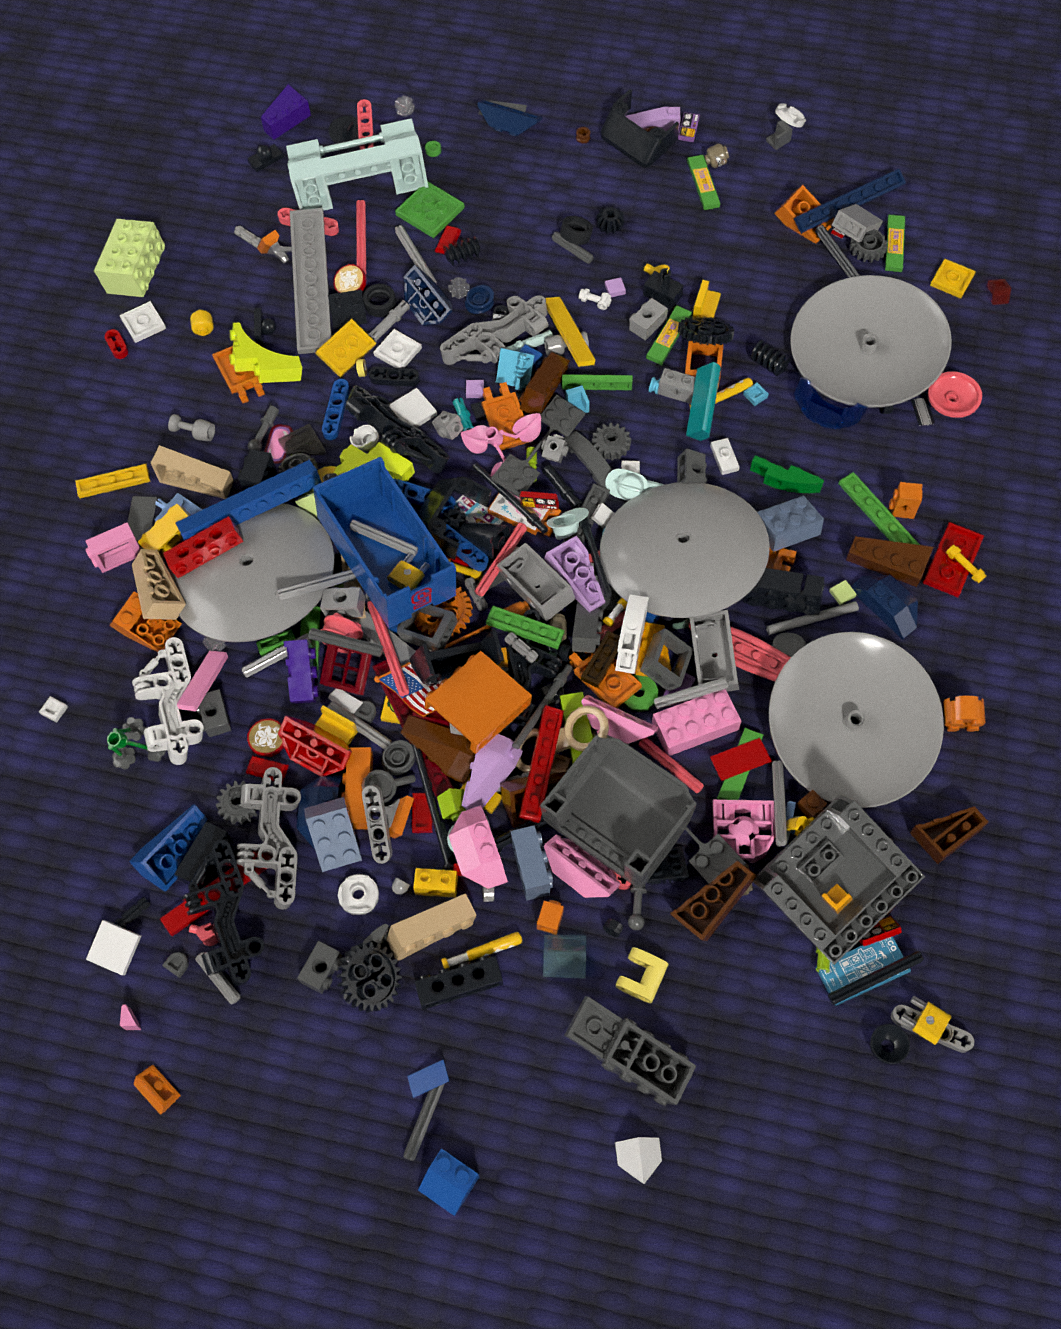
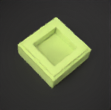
M846 580L830 588L829 591L840 606L857 595Z

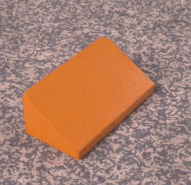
M151 1065L135 1078L134 1086L159 1114L164 1113L181 1096L154 1065Z

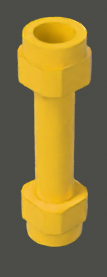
M952 545L946 551L951 559L955 558L973 575L971 578L979 584L987 576L981 568L978 570L960 553L961 549L958 546Z
M454 563L456 572L473 577L475 581L481 580L483 571H476Z

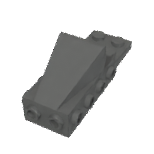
M588 996L584 997L564 1036L595 1055L602 1062L601 1066L605 1070L618 1074L619 1078L628 1083L632 1081L638 1085L636 1088L647 1095L649 1093L655 1096L654 1100L663 1106H666V1104H678L696 1067L695 1064L688 1061L689 1058L679 1052L676 1053L669 1044L655 1039L651 1032L644 1029L641 1030L634 1021L625 1018V1020L621 1019Z

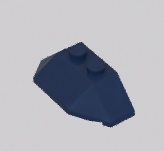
M486 100L479 101L477 105L489 126L494 127L496 131H508L512 136H518L542 120L541 116Z
M414 265L404 276L405 303L409 304L410 310L423 326L441 324L453 311L452 303L437 284L417 265Z
M891 575L862 576L851 585V588L857 594L856 596L902 640L917 628L918 600Z
M342 775L321 776L300 791L301 800L299 802L296 828L314 850L315 847L306 822L304 808L341 798L343 789Z

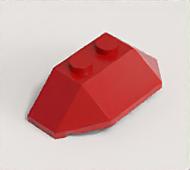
M285 716L278 732L290 760L319 776H328L344 770L352 753L344 740L313 723L290 716Z

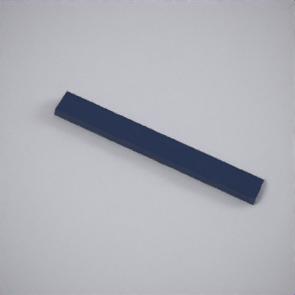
M900 169L894 170L795 217L794 221L802 234L834 219L839 210L855 204L861 206L906 184V181Z

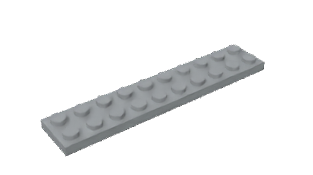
M323 208L290 211L298 354L316 353L332 337Z

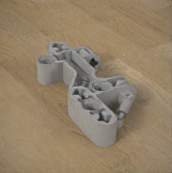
M518 296L508 298L507 307L509 314L501 320L472 323L442 343L440 351L443 362L447 365H452L461 360L497 363L501 348L506 349L503 343L510 342L524 331L532 336H536L548 327V322L545 318L548 314L546 299L543 296H535L525 302ZM474 350H478L481 354H469V353H471V352L474 351Z
M270 767L265 771L261 784L242 785L240 806L259 810L258 835L263 843L238 844L237 849L240 852L237 853L239 859L236 860V863L239 866H244V874L260 889L262 888L267 893L268 898H274L275 906L283 910L289 908L295 898L297 852L280 828L279 816L280 810L293 811L296 809L301 800V794L297 789L282 787L281 771L278 768ZM269 776H272L273 780H275L272 786H270L271 778ZM286 797H293L295 799V802L289 803L286 800ZM253 852H258L256 860L252 859L255 856ZM261 854H270L271 860H264ZM284 855H288V858L290 859L287 864V867H284L286 864V858L284 857ZM254 867L275 870L274 891L269 890L265 886L266 883L254 871ZM287 874L291 881L284 882L280 875ZM284 889H287L285 892V898H287L286 902H284L283 898H281Z

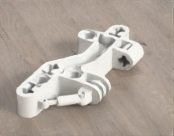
M172 637L166 641L165 650L158 651L157 657L155 659L152 658L146 667L139 672V677L135 678L132 684L136 692V699H160L159 718L161 724L144 730L148 751L167 750L170 761L173 764L181 765L187 760L188 745L197 744L202 740L204 728L199 720H181L177 703L191 681V674L182 641L179 638ZM165 657L168 672L150 674L158 665V660Z

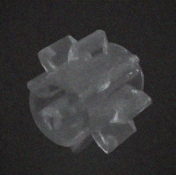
M404 95L399 97L395 102V108L398 109L396 113L405 117L411 115L415 107L411 103L413 99Z
M461 277L451 279V285H448L452 297L455 296L459 299L467 296V291L470 290L466 279Z
M206 636L203 640V644L211 652L214 650L220 652L226 647L225 641L215 640Z

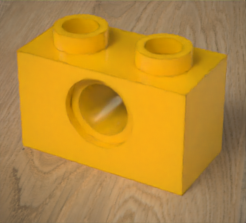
M415 869V895L456 898L457 871Z

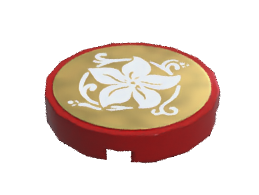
M355 264L341 267L334 277L333 284L335 290L338 293L355 290L363 291L366 286L365 272Z
M262 719L256 722L247 734V742L251 750L259 756L272 757L278 754L284 748L282 739L278 735L282 724L273 719Z

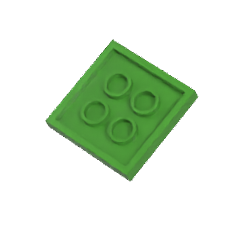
M428 182V188H425V186L419 187L395 210V213L399 218L434 238L465 206L460 200Z

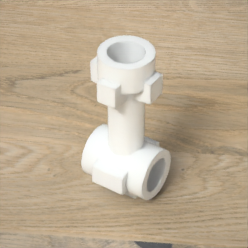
M581 289L579 293L581 301L586 302L590 300L597 302V307L602 310H606L610 306V294L602 293L601 296L589 293V289Z

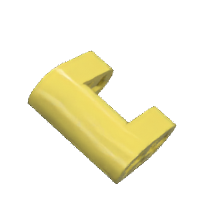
M633 947L628 959L646 968L642 979L638 983L627 977L619 976L615 987L644 1002L652 1003L669 964L661 958Z

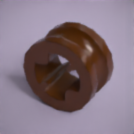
M587 127L577 129V142L582 144L589 142L590 130Z

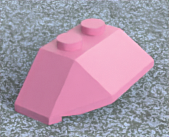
M587 695L581 701L583 706H594L603 711L608 719V735L620 739L624 743L629 744L651 736L659 728L592 696ZM587 714L592 728L596 729V732L599 733L600 722L595 715Z
M481 805L461 812L449 834V839L462 876L487 889L507 883L503 864Z
M555 835L545 843L544 849L552 872L583 897H609L620 886L613 870L569 839Z

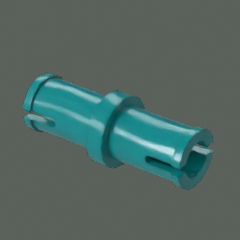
M456 398L453 401V405L461 419V424L464 427L463 431L474 428L470 419V412L466 409L463 398H459V400Z

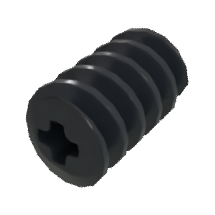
M474 236L473 240L468 238L467 242L461 240V245L459 242H455L454 246L452 244H449L448 248L443 246L447 261L454 266V260L460 264V258L467 262V256L473 260V254L479 258L480 245L477 237Z
M760 340L752 351L751 359L754 362L757 361V364L762 365L763 368H768V371L773 372L775 376L781 375L788 367L790 358L784 361L786 355L783 354L779 357L780 351L774 354L775 348L772 347L768 350L769 344L767 343L762 346L764 341Z

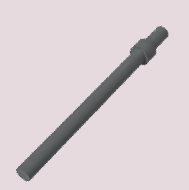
M567 664L562 672L558 673L554 678L553 685L512 744L513 748L519 749L541 717L544 706L549 705L559 688L563 687L566 683L572 666Z

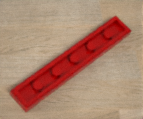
M547 705L543 708L519 818L537 823L541 820L542 812L540 805L546 797L564 710Z
M253 852L255 856L252 859L256 860L258 852ZM268 853L261 854L264 860H271V856ZM237 865L245 885L251 879L244 874V866ZM254 867V871L258 875L268 869ZM229 869L225 874H231L233 869ZM219 877L205 887L219 883ZM232 879L230 880L231 888L229 891L233 890L234 892H236L238 888H234ZM217 892L208 894L209 899L213 901L220 898ZM204 895L198 896L199 898H202L203 901L201 903V906L205 905L206 903L204 902ZM184 901L160 918V920L173 937L209 910L187 915L189 908L185 907L187 902Z

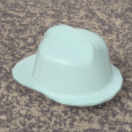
M619 468L612 470L606 478L605 485L610 490V494L627 501L648 490V483L644 476L629 470Z
M575 508L549 519L547 525L553 528L556 539L568 538L576 534L579 522L588 516L589 511L586 508Z

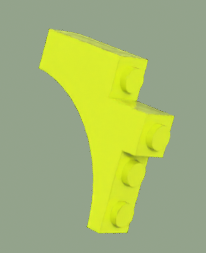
M233 323V329L230 330V340L234 342L229 360L230 364L234 366L235 372L254 371V375L258 376L259 383L301 381L302 365L299 356H288L267 350L251 340L242 329L240 323Z
M378 442L375 447L370 449L368 454L350 444L347 449L342 451L340 455L342 464L336 467L334 473L338 476L378 457L383 459L385 468L393 479L407 482L415 471L412 462L398 453H392L390 448Z

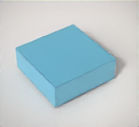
M755 383L746 389L743 395L756 406L768 398L769 393L758 383Z

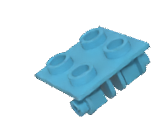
M501 348L496 382H506L507 385L515 386L516 390L525 389L531 380L534 355Z

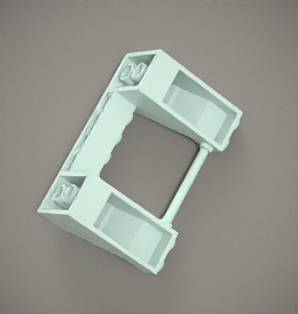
M412 118L380 125L382 132L379 135L324 147L322 145L319 146L318 139L286 146L289 158L287 164L299 209L323 208V211L333 209L328 185L390 171L397 194L414 191L424 186L428 188L422 150ZM381 141V143L384 142L385 144L322 158V156L325 155L324 153L334 152Z

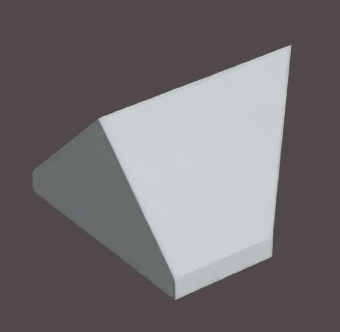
M638 1137L615 1142L618 1166L645 1184L662 1161L659 1138Z

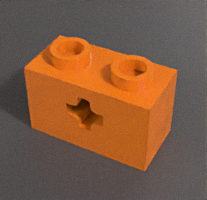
M899 483L898 488L894 489L893 499L891 498L889 502V509L892 510L894 517L914 519L922 501V484Z

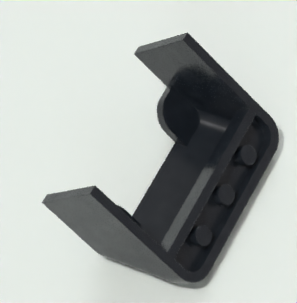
M629 89L613 104L601 129V138L639 166L647 168L677 141L679 123L676 122L667 131L660 127H654L647 132L625 116L631 109L632 90Z
M464 476L439 480L417 514L443 553L453 560L457 557L459 543L444 536L447 526L442 519L438 518L454 491L485 507L489 504L492 491Z
M492 630L478 643L428 652L426 643L422 644L409 660L411 667L421 682L427 684V686H434L439 683L438 681H443L445 678L449 679L453 672L459 666H464L473 654L476 655L482 651L497 665L504 660L497 632Z

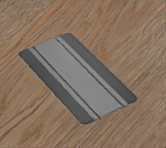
M927 398L912 399L911 402L918 424L920 426L934 424L935 421Z

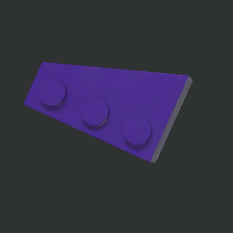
M288 84L261 116L264 132L274 140L311 116L308 101Z
M307 639L283 641L284 647H287L288 659L285 660L286 666L288 665L290 702L292 704L316 702V697H319L318 685H315V678L318 677L317 666H314L313 659H316V648Z

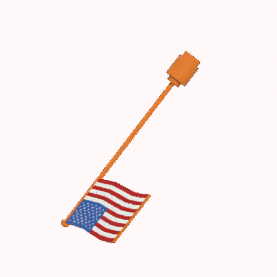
M519 601L504 609L523 616L527 610H530V607L526 601ZM486 625L461 638H458L446 644L444 649L451 647L471 636H474L492 626ZM410 662L401 666L409 688L408 695H399L391 671L379 677L377 675L374 677L376 683L381 682L394 691L417 714L424 717L436 711L433 707L425 709V698L430 691H435L442 681H438L439 683L434 686L423 684L411 667Z

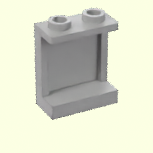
M855 204L839 210L832 226L855 241L861 242L866 232L873 229L878 231L883 220Z

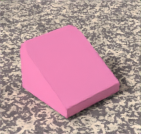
M122 1005L120 1026L125 1030H141L132 1009L127 1005Z

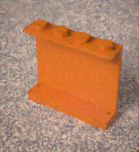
M480 651L476 655L470 656L466 664L462 667L459 666L449 679L445 678L435 691L432 690L426 695L425 709L433 707L471 742L470 750L477 754L531 704L532 695Z

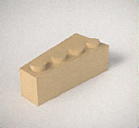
M160 445L151 461L159 482L227 499L234 483L231 472L218 468Z
M141 549L132 563V569L143 619L176 620L186 603L157 550Z
M465 893L391 925L386 941L395 959L400 961L442 938L451 936L460 929L469 928L473 925L476 913Z

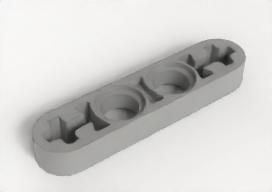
M371 784L363 789L362 799L372 856L377 863L383 864L391 859L392 846L382 790L378 785ZM372 789L373 792L377 793V795L373 798L374 803L378 801L379 804L369 806V804L373 802L372 796H368V792H370ZM373 808L380 811L381 816L379 819L371 817V810ZM380 828L383 830L384 837L382 839H377L374 836L375 829ZM385 841L386 844L382 845V850L387 852V855L383 859L381 855H378V852L381 851V846H376V843L380 844Z
M898 1005L891 1012L892 1021L896 1025L912 1031V1027L899 1020V1015L896 1013L902 1010L910 1018L914 1015L913 1019L917 1021L921 1012L906 1005ZM947 1024L945 1028L948 1031V1037L946 1039L940 1038L937 1042L962 1053L969 1051L974 1046V1038L970 1033L950 1024ZM953 1033H956L954 1037L957 1039L965 1037V1042L968 1045L962 1047L961 1042L956 1039L951 1043L950 1040L953 1037Z

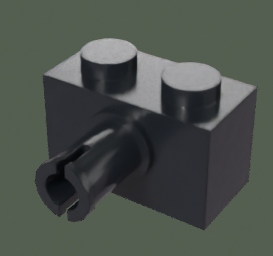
M663 268L660 273L654 271L645 282L643 296L649 299L653 298L672 310L683 295L684 285L670 278V269Z

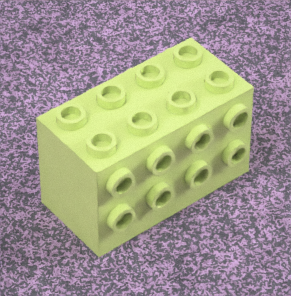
M116 219L94 270L106 293L144 297L149 288L151 278L154 276L156 266L159 264L161 254L165 249V243L154 222Z

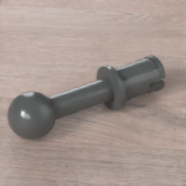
M270 405L265 416L261 418L260 421L263 424L255 439L249 441V451L250 449L261 451V441L268 428L274 426L273 422L279 413L276 407Z
M633 885V888L630 889L634 893L633 914L628 919V925L633 930H640L644 926V918L641 916L642 894L647 893L645 885L642 889Z

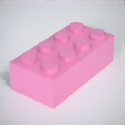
M726 689L657 712L653 714L652 724L659 727L656 734L665 753L671 756L739 730L741 719Z

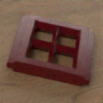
M328 644L320 684L364 695L372 655ZM338 648L348 651L345 665L335 662ZM351 652L361 654L359 668L349 666ZM334 666L344 668L341 682L332 680ZM348 670L358 672L355 686L345 683Z

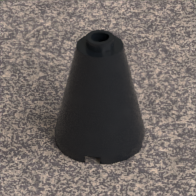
M465 522L460 525L458 533L485 553L490 559L494 560L511 535V530L504 524Z

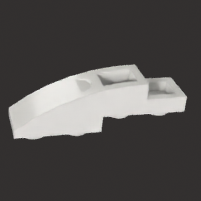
M631 594L629 596L619 639L615 671L632 674L636 672L649 597Z

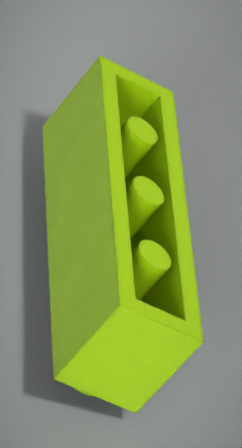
M583 692L560 696L561 710H564V726L571 712L583 706L581 702L584 698ZM587 714L579 717L573 726V736L580 743L591 742L596 736L595 733H591L592 726ZM571 747L569 751L573 765L582 751Z

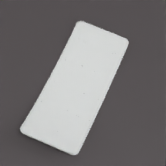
M335 689L328 697V699L335 701L352 714L363 704V702L340 689Z

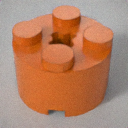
M957 696L955 701L950 702V698L943 701L944 725L947 727V731H959V728H967V731L970 732L979 731V727L986 723L983 698L979 701L977 696Z

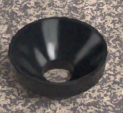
M884 1024L873 1031L870 1038V1049L874 1057L880 1062L891 1065L898 1064L908 1056L910 1040L902 1028L893 1024ZM884 1040H888L893 1044L892 1052L887 1053L882 1049L881 1044Z

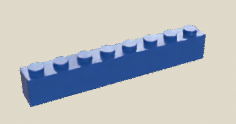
M308 460L188 516L175 524L185 541L228 516L235 525H238L312 490L313 486L322 482L317 469Z

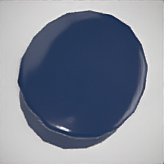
M478 285L470 289L465 299L467 311L472 314H481L490 310L494 305L493 289L486 285Z

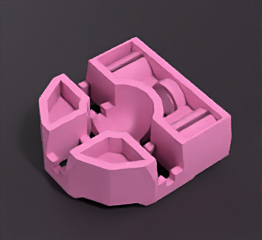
M713 800V837L718 834L717 829H729L728 835H720L743 860L755 863L764 858L776 837L774 801ZM735 812L739 814H745L750 812L751 818L747 816H739L735 818ZM759 830H772L771 835H759ZM754 833L755 837L750 840L749 835ZM739 846H749V854H739Z

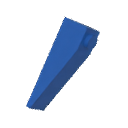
M192 805L142 847L129 862L141 876L163 891H167L178 879L174 873L195 841L207 818L196 805Z

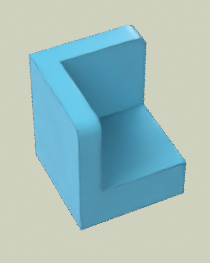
M583 386L566 390V401L583 412L588 413L589 400Z

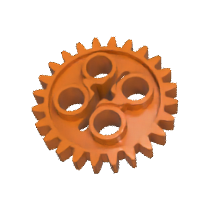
M461 587L456 589L455 597L435 606L454 612L458 623L451 634L452 638L454 637V632L461 634L460 628L466 629L465 623H470L469 617L473 615L470 597L467 596L466 591H462ZM419 612L414 624L417 630L421 631L424 636L428 634L432 638L442 619Z

